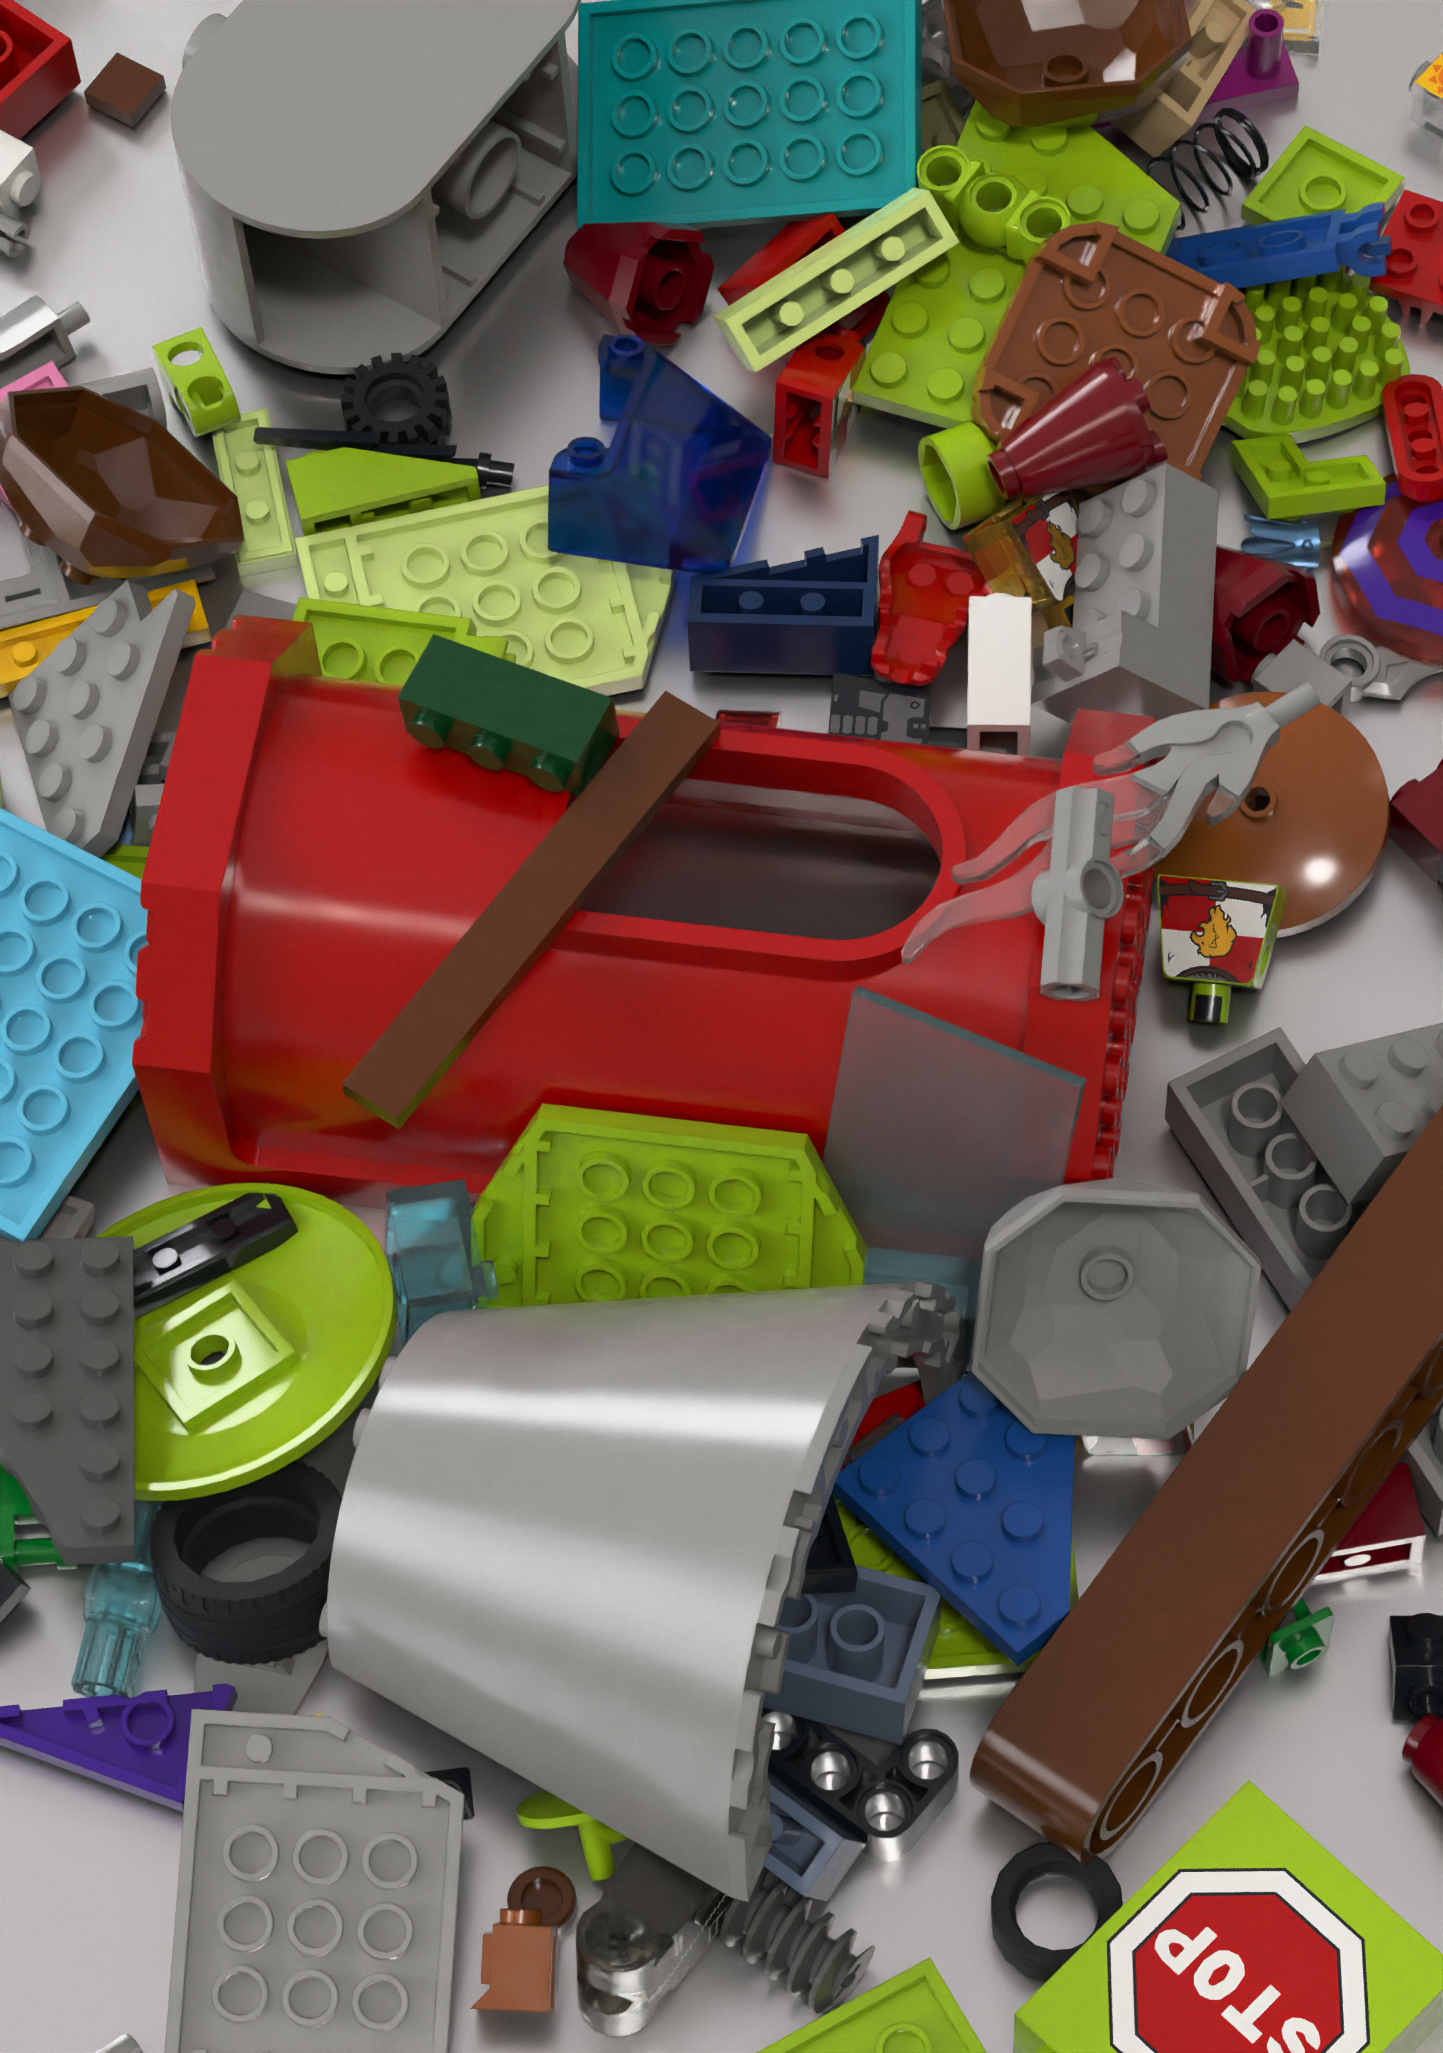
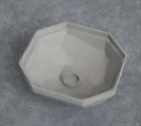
M1111 1178L1060 1185L1026 1197L1006 1212L991 1227L984 1243L970 1361L971 1371L1032 1433L1169 1440L1226 1399L1246 1373L1261 1274L1260 1259L1211 1206L1195 1192L1128 1179Z

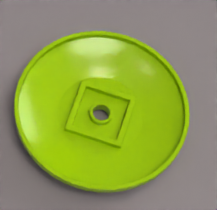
M234 1183L197 1189L161 1200L134 1212L96 1236H133L135 1250L247 1193H263V1195L267 1193L281 1197L298 1229L295 1235L276 1249L135 1319V1500L177 1501L199 1498L252 1483L278 1471L309 1452L334 1432L359 1406L374 1385L390 1352L397 1324L398 1301L396 1285L388 1260L378 1240L355 1214L333 1200L301 1188L269 1183ZM266 1198L256 1206L271 1209ZM220 1351L226 1354L214 1364L200 1365L212 1353Z

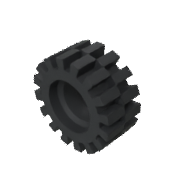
M391 353L392 363L383 364L381 355L371 358L372 370L369 371L361 364L354 369L356 380L347 378L344 384L345 394H341V406L346 431L381 433L379 443L445 445L444 435L450 436L452 429L449 393L443 375L438 377L437 367L431 362L423 368L422 359L419 356L412 354L407 364L403 363L402 353ZM393 400H408L418 404L420 407L415 415L398 422L383 421L374 415L376 409L381 405Z

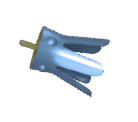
M1243 514L1247 522L1254 523L1250 525L1249 530L1255 536L1245 538L1241 542V548L1245 552L1270 553V555L1263 557L1296 565L1303 570H1307L1310 567L1318 568L1320 547L1335 545L1333 540L1320 541L1316 520L1300 519L1298 523H1286Z

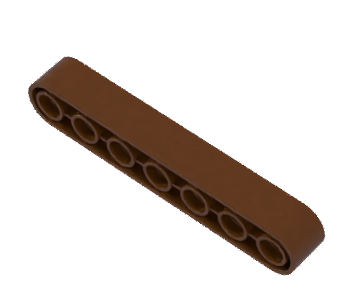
M1443 1105L1008 1695L979 1743L970 1769L969 1778L971 1785L1084 1866H1088L1096 1855L1101 1859L1105 1858L1138 1823L1266 1647L1269 1636L1282 1625L1443 1403Z

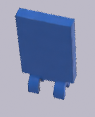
M1384 202L1367 205L1355 213L1346 214L1345 209L1175 238L1172 239L1165 256L1221 284L1229 282L1238 289L1337 272L1340 270L1341 265L1349 266L1355 273L1364 277L1386 275L1388 268L1386 255H1391L1393 246L1390 235L1380 237L1379 222L1384 221L1386 211Z

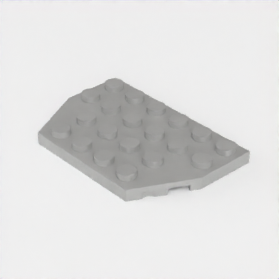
M192 1709L164 2053H448L464 1794L415 1768L411 1763L377 1746L331 1717Z

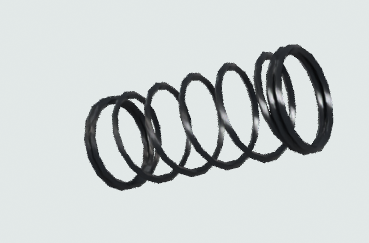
M1223 108L1221 111H1218L1214 116V124H1200L1195 129L1193 141H1176L1171 147L1169 158L1163 156L1154 157L1147 164L1146 174L1150 176L1151 168L1157 162L1170 163V171L1180 194L1189 206L1200 213H1207L1209 211V199L1197 178L1186 167L1174 160L1175 151L1179 146H1193L1198 167L1206 181L1216 192L1229 197L1233 193L1232 180L1221 161L1211 151L1197 143L1198 135L1203 129H1214L1216 140L1225 157L1242 177L1254 180L1256 176H1259L1268 168L1269 153L1261 133L1250 119L1233 108ZM1223 116L1234 119L1250 136L1259 154L1260 167L1256 168L1254 159L1246 146L1232 132L1223 127ZM1227 136L1241 148L1250 165L1234 150ZM1198 149L1205 153L1220 169L1228 184L1227 192L1218 187L1209 176L1202 163ZM1175 167L1180 169L1199 190L1205 204L1203 209L1196 205L1187 195L1179 181ZM1157 182V183H1158L1161 187H1163L1168 193H1170L1162 184H1160L1159 182ZM1181 209V224L1176 229L1183 231L1186 227V221Z

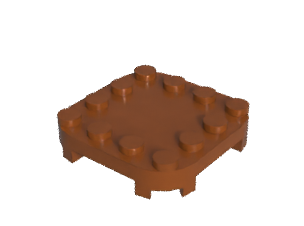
M1095 221L1093 223L1071 225L1057 231L1051 237L1044 240L1029 259L980 363L972 390L973 405L971 416L974 423L981 427L986 435L998 444L999 441L1093 363L1104 358L1107 360L1114 356L1123 368L1127 380L1136 377L1145 390L1151 410L1144 413L1143 417L1148 430H1155L1162 440L1168 455L1169 462L1167 464L1200 480L1204 475L1200 473V470L1249 366L1256 364L1261 341L1257 340L1254 317L1243 300L1246 296L1229 282L1221 284L1118 232L1119 227ZM1131 479L1079 489L1097 496Z

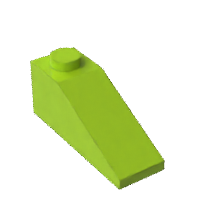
M348 447L329 451L316 450L300 458L285 461L291 493L303 536L481 499L476 468L473 466Z

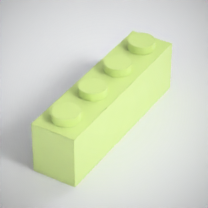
M912 188L712 317L743 368L758 372L959 243V240L930 191Z

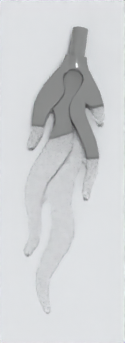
M1309 683L1301 684L1266 707H1263L1257 701L1242 707L1194 710L1163 718L1143 729L1115 749L1095 756L1092 769L1096 775L1100 776L1123 773L1152 759L1166 756L1165 759L1157 764L1131 774L1073 785L1080 788H1100L1114 794L1110 850L1139 842L1134 847L1110 858L1109 862L1117 869L1121 879L1144 871L1165 858L1182 839L1204 798L1216 788L1215 796L1207 809L1206 821L1209 825L1219 824L1241 804L1256 779L1265 755L1279 741L1280 729L1320 704L1316 691ZM1056 791L1029 806L979 857L954 865L952 868V880L957 884L987 880L1015 861L1035 843L1048 841L1042 852L1012 877L991 887L971 892L937 905L918 921L906 940L901 951L903 963L910 964L933 939L952 928L985 921L1009 919L1034 911L1031 898L1033 882L1039 873L1050 869Z

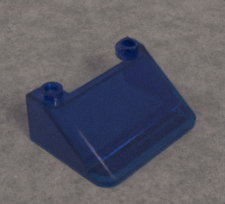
M603 334L598 346V363L600 365L599 417L604 421L616 422L618 426L609 448H605L604 444L596 438L579 437L572 440L567 448L555 455L549 469L548 549L556 553L695 574H715L728 569L735 561L771 456L772 441L770 436L639 337L627 334L618 336Z

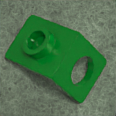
M1300 1598L1291 1611L1297 1621L1272 1633L1269 1636L1268 1644L1258 1656L1269 1677L1289 1667L1291 1669L1304 1667L1318 1659L1329 1648L1334 1615L1329 1607L1311 1614L1303 1598Z

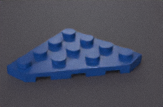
M972 1371L839 1472L832 1494L1017 1667L1047 1644L1069 1614L1075 1435L1032 1433Z

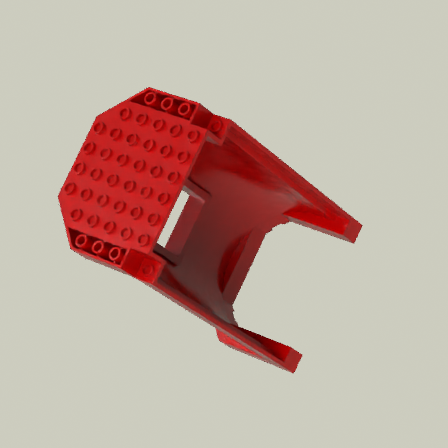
M237 614L232 620V629H221L212 638L211 649H200L195 654L142 876L140 894L141 906L148 910L146 940L150 945L142 946L137 954L136 996L143 1001L142 1016L144 1020L140 1036L133 1043L132 1066L167 1183L206 1188L234 1183L272 1182L273 1184L297 1187L320 1194L340 1205L471 1221L476 1201L542 1103L808 1134L868 1248L867 1270L972 1283L976 1255L983 1256L984 1243L991 1227L1006 1212L1026 1197L1060 1185L1114 1178L1115 1158H1118L1122 1127V1104L1126 1099L1129 1077L1130 1045H1133L1135 1034L1137 994L1142 982L1145 934H1148L1151 915L1155 850L1149 847V834L1161 821L1162 813L1160 809L1162 799L1131 784L1130 774L1153 766L1165 759V756L1155 758L1139 765L1128 751V740L1155 723L1156 717L1078 708L1065 746L1063 760L718 721L720 722L721 735L666 803L924 833L935 849L941 865L936 884L924 903L903 922L886 931L864 938L849 940L820 939L578 910L402 1127L397 1129L345 1096L342 1088L343 1081L579 795L566 790L561 792L548 791L535 784L528 776L506 768L501 770L485 768L475 762L469 755L445 746L435 749L421 744L410 733H407L397 698L404 685L323 676L313 624L310 622ZM615 709L620 735L604 764L647 713ZM1071 786L1100 788L1114 794L1109 862L1119 872L1124 891L1120 910L1116 915L1105 919L1099 998L1085 1002L1055 1000L1040 994L1045 925L1036 916L1031 898L1034 880L1039 873L1050 869L1056 791Z

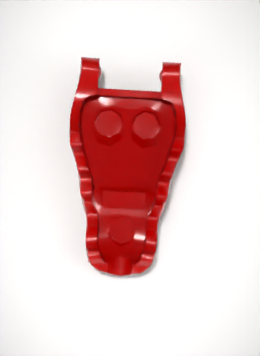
M910 510L899 533L883 553L878 570L880 584L878 604L879 631L872 647L871 667L880 677L899 685L924 686L936 679L944 667L950 649L968 627L969 596H987L993 594L994 591L970 552L922 542L927 528V515Z

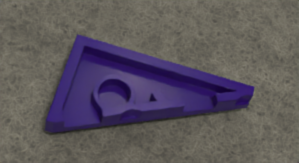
M215 1684L213 1685V1691L168 1695L167 1689L146 1691L132 1698L121 1697L117 1694L63 1700V1706L31 1710H21L19 1704L0 1706V1745L184 1812L192 1709L232 1711L238 1695L234 1686Z

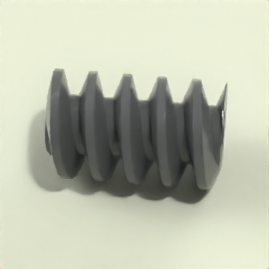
M763 1866L749 1902L731 1898L723 1914L724 1921L721 1927L720 1939L729 1948L737 1947L743 1943L742 1956L750 1964L759 1963L766 1959L764 1973L771 1980H780L788 1975L786 1983L788 1992L794 1997H799L810 1991L809 2007L817 2014L824 2013L843 2000L856 1986L873 1957L875 1946L873 1944L856 1957L851 1953L857 1937V1932L854 1929L850 1928L835 1940L829 1937L835 1915L828 1912L813 1924L809 1922L807 1918L813 1904V1899L803 1897L793 1906L789 1907L785 1902L791 1886L782 1880L769 1891L766 1890L763 1886L769 1870Z

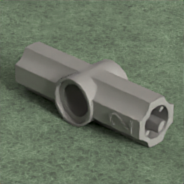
M1071 786L1056 791L1050 869L1038 874L1031 890L1035 914L1041 923L1045 925L1040 994L1055 1000L1085 1002L1099 998L1105 919L1117 914L1124 898L1120 874L1114 865L1109 862L1114 794L1100 788Z

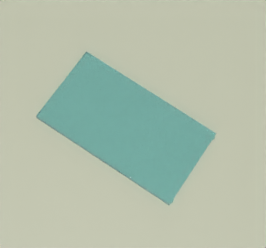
M857 986L851 997L823 1164L868 1248L866 1284L925 1281L944 1287L945 1293L952 1294L957 1302L953 1312L962 1313L967 1333L970 1360L964 1374H968L971 1371L970 1361L984 1243L991 1227L1006 1212L1026 1197L1063 1185L1086 1078Z

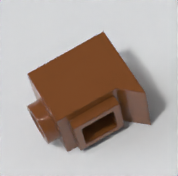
M500 1909V1921L493 1924L492 1932L483 1934L481 1984H490V1989L470 2009L550 2012V2009L555 2008L558 1924L542 1923V1910Z

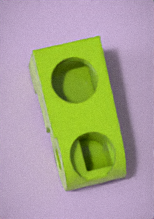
M202 327L152 346L164 389L172 404L175 403L179 411L183 412L195 437L241 420L240 411L231 385ZM190 350L199 351L200 359L193 364L178 366L171 363L173 358L182 352Z

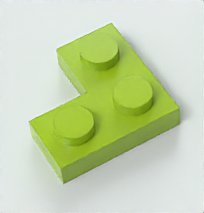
M1291 435L1232 441L1231 464L1268 520L1295 521L1309 514L1332 511L1349 514L1358 512L1363 507L1385 505L1386 482L1367 455L1308 462Z

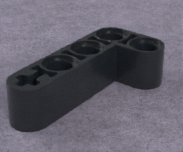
M762 1708L761 1717L765 1718L764 1721L776 1723L775 1732H786L795 1739L787 1748L771 1750L768 1771L866 1843L861 1852L877 1861L890 1862L900 1859L907 1854L950 1803L958 1790V1750L953 1740L947 1734L937 1729L924 1728L912 1732L904 1738L903 1744H899L882 1766L879 1767L821 1723L773 1709ZM929 1760L941 1764L945 1768V1772L937 1778L922 1779L915 1776L911 1768L918 1762ZM828 1771L839 1772L849 1779L842 1788L836 1790H825L818 1787L814 1782L819 1775ZM888 1811L899 1815L903 1822L896 1829L880 1831L873 1828L868 1823V1820L876 1813Z

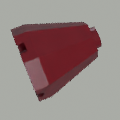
M664 222L586 223L567 242L563 261L570 281L623 337L639 344L671 346L682 335L674 330L683 321L693 324L703 313L715 267L711 255L701 251L699 243H706L702 231L685 224Z
M1216 544L1211 668L1228 682L1239 683L1238 678H1242L1248 684H1252L1251 678L1255 669L1270 653L1278 655L1293 639L1304 645L1305 641L1297 636L1304 622L1313 628L1320 615L1316 579L1299 566Z

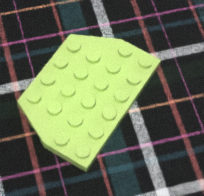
M650 464L295 538L308 598L471 618L477 628L476 636H496L508 640L509 644L506 653L516 655V664L605 696L644 688L677 576L676 562Z

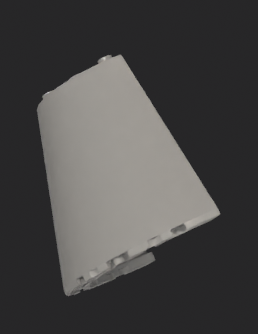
M912 1281L444 1311L433 1316L413 1334L398 1357L390 1356L387 1358L380 1374L379 1393L371 1409H363L355 1423L353 1445L356 1451L339 1510L330 1561L327 1601L324 1604L319 1621L320 1635L328 1638L331 1666L731 1898L749 1902L772 1846L770 1824L771 1780L768 1778V1764L774 1743L776 1723L764 1721L765 1718H762L761 1714L765 1696L763 1692L779 1695L781 1691L791 1638L790 1632L775 1629L780 1621L785 1598L798 1601L800 1599L805 1579L806 1562L811 1545L817 1537L845 1456L862 1419L877 1394L883 1375H890L895 1368H917L922 1385L923 1400L926 1404H929L963 1377L970 1356L962 1313L953 1312L957 1302L952 1294L945 1293V1288L938 1284Z

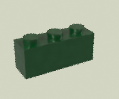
M435 634L431 637L397 697L407 733H410L421 744L435 749L445 746L469 755L475 762L491 770L506 768L528 776L535 784L552 792L566 790L580 795L600 771L620 735L613 698Z

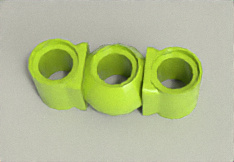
M951 145L935 146L928 149L917 163L919 188L930 191L947 222L953 228L959 231L963 228L966 234L979 245L991 248L1007 246L1008 257L1023 259L1025 265H1027L1040 244L1047 239L1038 238L1037 236L1044 233L1054 234L1072 225L1071 214L1067 206L1059 199L1049 196L1043 197L1035 189H1031L1029 192L1027 187L1014 175L999 171L985 174L984 163L979 160H969L966 153L958 147ZM944 182H955L949 186H938ZM992 208H1005L998 212H988Z

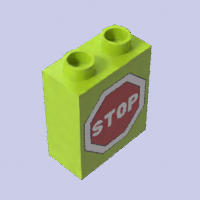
M1248 1780L1014 2014L1013 2053H1413L1443 2022V1954Z

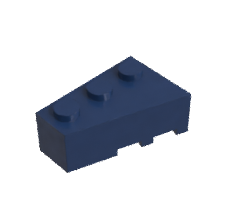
M879 535L861 538L859 548L826 555L823 547L804 551V560L769 567L766 559L691 576L687 619L690 671L823 675L842 673L874 676L875 670L871 667V652L877 638L880 588L878 572Z

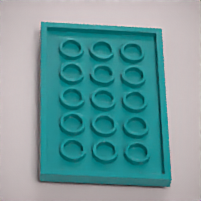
M610 0L580 3L578 10L577 231L586 223L664 222L685 224L695 229L802 221L831 212L834 213L836 218L872 215L912 188H919L917 163L922 156V0Z

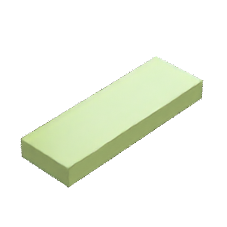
M268 408L240 413V421L214 430L211 433L220 480L238 497L244 541L235 552L239 577L296 567L299 564L275 445L258 444L253 441L257 427L271 428Z

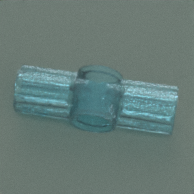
M135 1500V1562L96 1564L90 1572L83 1606L86 1627L71 1683L75 1693L86 1697L117 1694L121 1697H132L146 1636L155 1632L162 1612V1604L150 1559V1531L153 1520L156 1519L155 1515L161 1509L162 1502Z

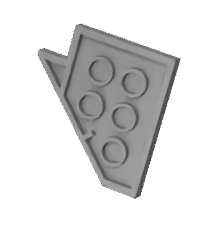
M127 579L115 592L103 600L78 628L67 638L63 639L41 664L28 676L24 677L8 695L47 832L98 858L119 839L134 793V786L137 784L196 605L194 597L175 588L152 610L146 588Z

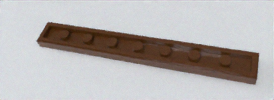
M665 691L343 1081L344 1095L397 1129H400L721 735L720 722Z

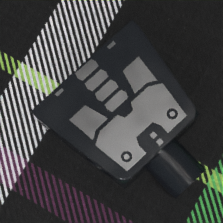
M833 673L829 734L967 749V728L932 726V695L926 690L848 674Z

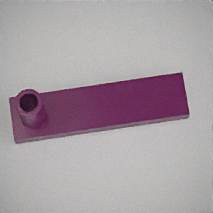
M1261 9L1251 15L1247 47L1239 48L1197 120L1214 117L1223 108H1233L1241 111L1298 98L1299 81L1283 42L1284 19L1277 11ZM1111 121L1090 125L1107 141L1127 136L1112 124Z

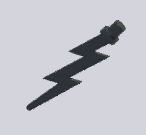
M257 427L253 438L255 443L324 451L348 447L473 466L477 471L480 489H487V484L511 487L515 465L514 463L491 460L492 454L483 452L479 453L478 459L452 458L456 455L457 445L379 443L381 433Z

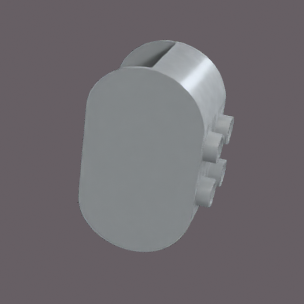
M243 0L228 17L219 13L206 17L192 33L184 51L183 70L176 84L171 104V128L206 293L217 315L228 329L246 345L275 361L291 367L325 374H355L354 369L361 364L370 371L372 370L371 358L381 355L383 364L392 363L391 353H402L404 363L410 360L412 354L417 356L432 346L447 331L577 176L578 66L567 54L565 31L573 22L579 10L581 0Z

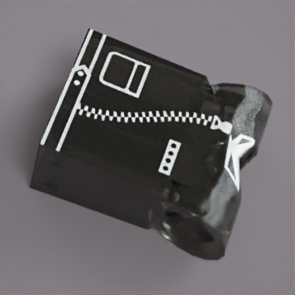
M635 1842L603 1887V1896L598 1903H595L583 1912L576 1925L577 1999L585 2022L594 2031L608 2037H626L641 2030L653 2018L660 1999L669 1989H675L720 1935L724 1921L723 1914L731 1897Z

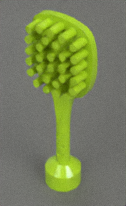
M1341 265L1340 270L1337 272L1245 287V290L1241 293L1246 296L1243 300L1254 317L1257 340L1261 341L1256 364L1249 366L1222 426L1227 427L1245 439L1291 435L1295 443H1302L1336 434L1369 421L1383 413L1382 390L1388 382L1398 380L1400 376L1410 375V365L1400 337L1401 328L1397 323L1392 322L1387 315L1388 301L1382 296H1373L1369 292L1370 277H1364L1357 273L1350 276L1344 273L1346 265ZM966 422L923 437L918 447L919 466L926 492L938 517L951 530H956L994 516L1004 508L1007 501L998 490L986 462V455L996 451L997 444L986 435L981 427L972 422Z

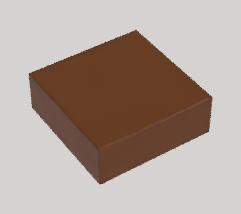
M116 53L86 88L84 95L87 105L134 127L163 93L166 85L164 75Z

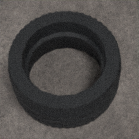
M295 1460L274 1473L229 1491L199 1498L162 1503L160 1511H157L155 1515L156 1519L153 1520L150 1531L151 1567L163 1610L175 1633H177L181 1641L184 1640L189 1648L192 1647L198 1654L202 1653L203 1656L211 1657L219 1662L225 1661V1663H237V1665H256V1663L267 1664L271 1661L277 1662L287 1657H294L295 1654H301L308 1648H313L318 1642L326 1639V1637H322L319 1633V1621L322 1609L327 1601L331 1554L342 1497L336 1486L321 1471L318 1472L313 1466L310 1467L302 1461L297 1462ZM288 1537L311 1544L303 1557L280 1573L252 1582H220L200 1575L208 1562L231 1546L253 1539Z

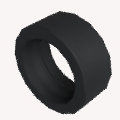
M1052 1842L1037 1843L1015 1854L998 1874L991 1896L993 1938L1005 1960L1027 1977L1047 1982L1123 1906L1121 1886L1110 1866L1097 1855L1088 1866H1084ZM1063 1875L1081 1881L1090 1889L1097 1902L1098 1919L1094 1931L1084 1943L1072 1949L1051 1950L1035 1945L1024 1936L1017 1923L1016 1905L1020 1893L1030 1882L1042 1876Z

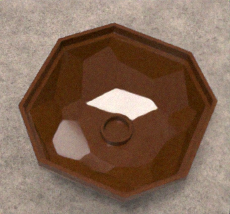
M941 0L954 76L993 118L1009 126L1082 127L1115 120L1142 111L1162 94L1185 63L1192 48V37L1184 0Z
M82 386L8 392L0 407V484L11 506L21 518L20 531L32 542L41 546H48L63 559L60 568L71 580L82 585H91L95 579L101 580L102 577L127 580L129 577L154 576L191 569L220 560L236 552L244 541L238 497L156 420Z

